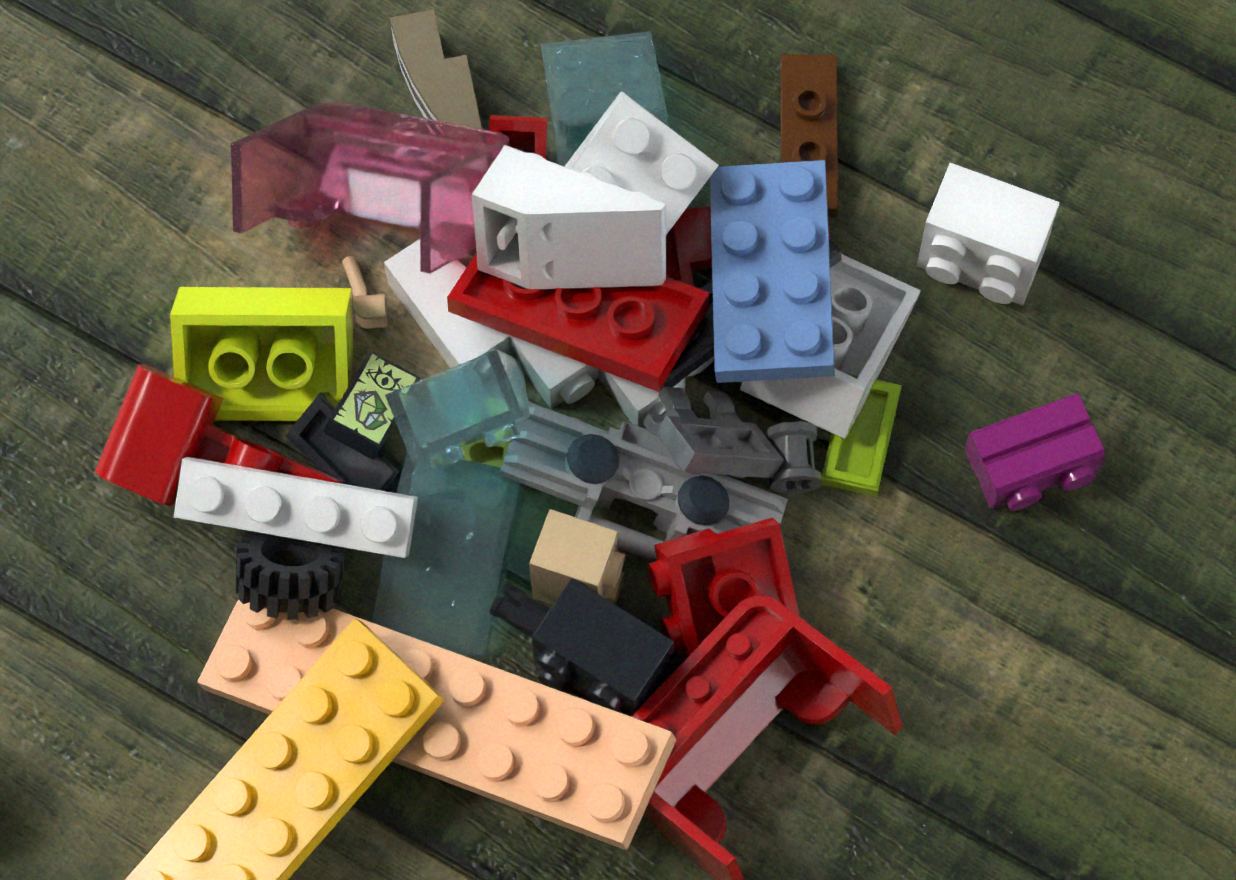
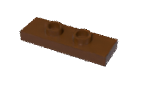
M781 54L780 163L825 160L828 217H837V55Z

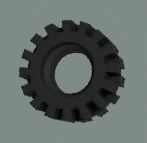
M254 532V535L246 533L242 536V543L238 542L235 591L239 593L238 599L242 604L250 602V610L256 613L266 608L267 617L276 619L279 612L288 613L287 620H298V613L304 612L308 618L318 616V608L326 613L333 609V603L338 604L341 599L344 547Z

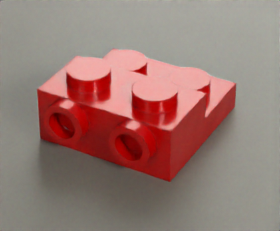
M772 517L718 534L709 528L654 545L657 561L648 563V575L655 595L658 598L666 597L670 616L660 619L661 631L664 636L674 641V652L678 651L684 660L746 598L757 595L772 597L800 617L780 524Z

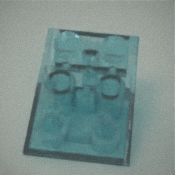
M651 31L541 44L556 164L565 167L621 91L669 126Z

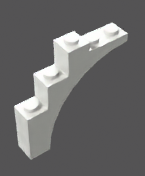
M432 231L384 262L388 285L464 388L477 379L480 382H486L494 378L507 366V360L512 357L550 409L564 400L567 404L580 400L592 390L595 385L594 381L599 379L632 424L643 428L645 427L643 421L647 414L666 415L665 405L660 400L659 393L655 390L448 312L447 296L466 267L455 258ZM714 356L688 376H694L703 371L713 362ZM685 378L681 380L679 383H677L675 386H673L675 388H681L684 391V393Z

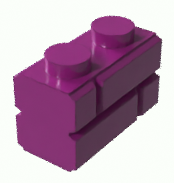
M1077 393L970 432L965 445L967 458L975 476L979 479V485L992 510L1006 504L1010 511L1024 509L1042 498L1041 491L1060 484L1064 491L1080 488L1096 478L1095 471L1099 470L1105 456L1102 443L1094 426L1091 425L1090 417L1080 395H1077Z

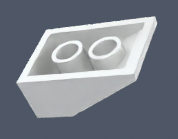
M841 254L842 260L830 268L835 376L743 381L740 390L845 439L859 415L874 381L877 380L921 290ZM846 373L858 375V378H854Z

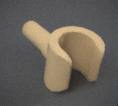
M354 256L346 257L342 263L352 288L357 326L361 329L386 328L388 326L385 294L367 295V287L356 258Z

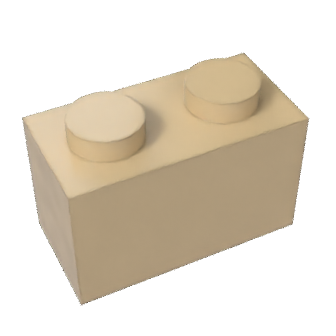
M549 509L529 563L533 598L554 605L571 578L611 603L616 604L626 572L622 571L625 554L618 552V531Z

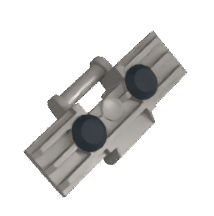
M526 400L521 409L499 472L501 476L579 505L575 515L576 518L618 531L619 550L651 562L657 561L654 549L655 544L710 528L714 533L718 534L771 517L781 524L788 501L784 497L725 475L706 473L692 475L684 472L674 464L671 458L672 455L659 437L653 435L645 428L623 421L618 429L610 427L608 431H605ZM615 498H622L654 510L656 516L653 525L657 527V530L666 533V540L662 541L591 514L595 506L601 509L603 507L609 509Z

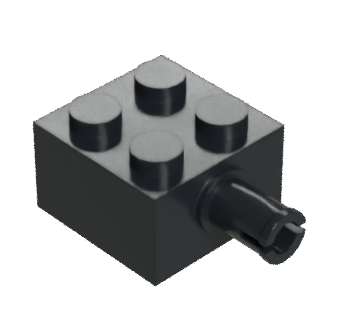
M571 578L551 609L515 587L516 585L510 581L501 589V592L504 594L503 598L497 595L490 608V615L500 618L532 638L535 669L540 672L538 679L541 683L567 694L572 692L583 700L632 717L673 673V640Z

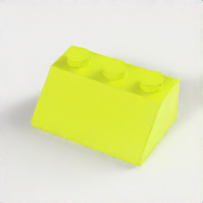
M179 287L170 314L174 377L224 398L215 420L298 421L319 393L329 392L340 402L352 381V288Z

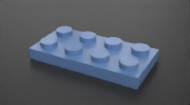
M825 160L717 167L710 176L716 382L835 376Z

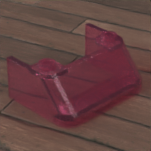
M332 102L310 106L231 143L233 231L244 233L274 217L288 220V225L294 228H314L322 224V219L336 213L420 229V272L431 274L455 259L466 257L469 251L476 248L472 193L505 145L509 146V137L499 132L348 103Z

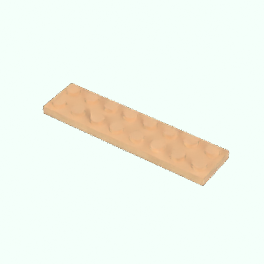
M238 599L197 681L205 691L270 715L353 619L357 618L365 623L446 699L392 762L626 851L628 850L676 742V738L671 731L336 609H331L325 613L318 608V616L308 618L304 612L298 613V620H287L288 613L279 612L276 619L267 617L266 608L256 613L250 610V602L242 604Z

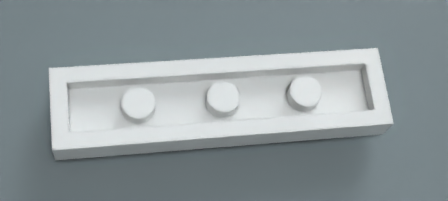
M187 457L182 459L174 518L406 558L410 553L418 497Z

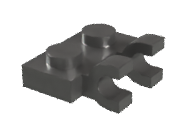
M663 386L658 396L665 405L666 415L647 414L643 424L649 432L659 437L672 455V461L678 468L692 475L706 473L731 475L736 478H745L746 476L774 478L784 461L755 423L742 422L739 419L731 399L725 392H706L702 400L710 410V419L697 418L691 410L690 401L681 388Z

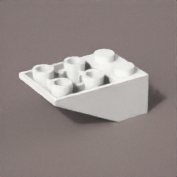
M506 145L472 193L478 270L505 279L527 289L660 286L666 280L665 204L654 200L644 193L626 190L604 182L592 174L574 171L547 161L538 154L525 153Z

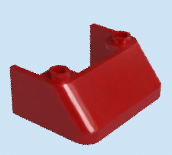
M764 595L744 599L632 716L635 719L671 731L676 738L674 747L644 813L680 852L714 880H745L735 857L719 845L726 832V818L721 806L706 791L783 708L802 722L822 724L835 718L851 701L896 735L903 728L892 687L778 600Z

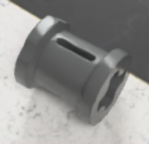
M798 421L783 422L769 427L766 434L767 439L784 460L774 478H769L771 490L783 494H798L819 488L822 485L821 472L815 470L813 442L817 440V426L809 422Z

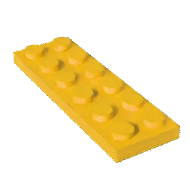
M354 618L125 880H288L446 699L365 623Z

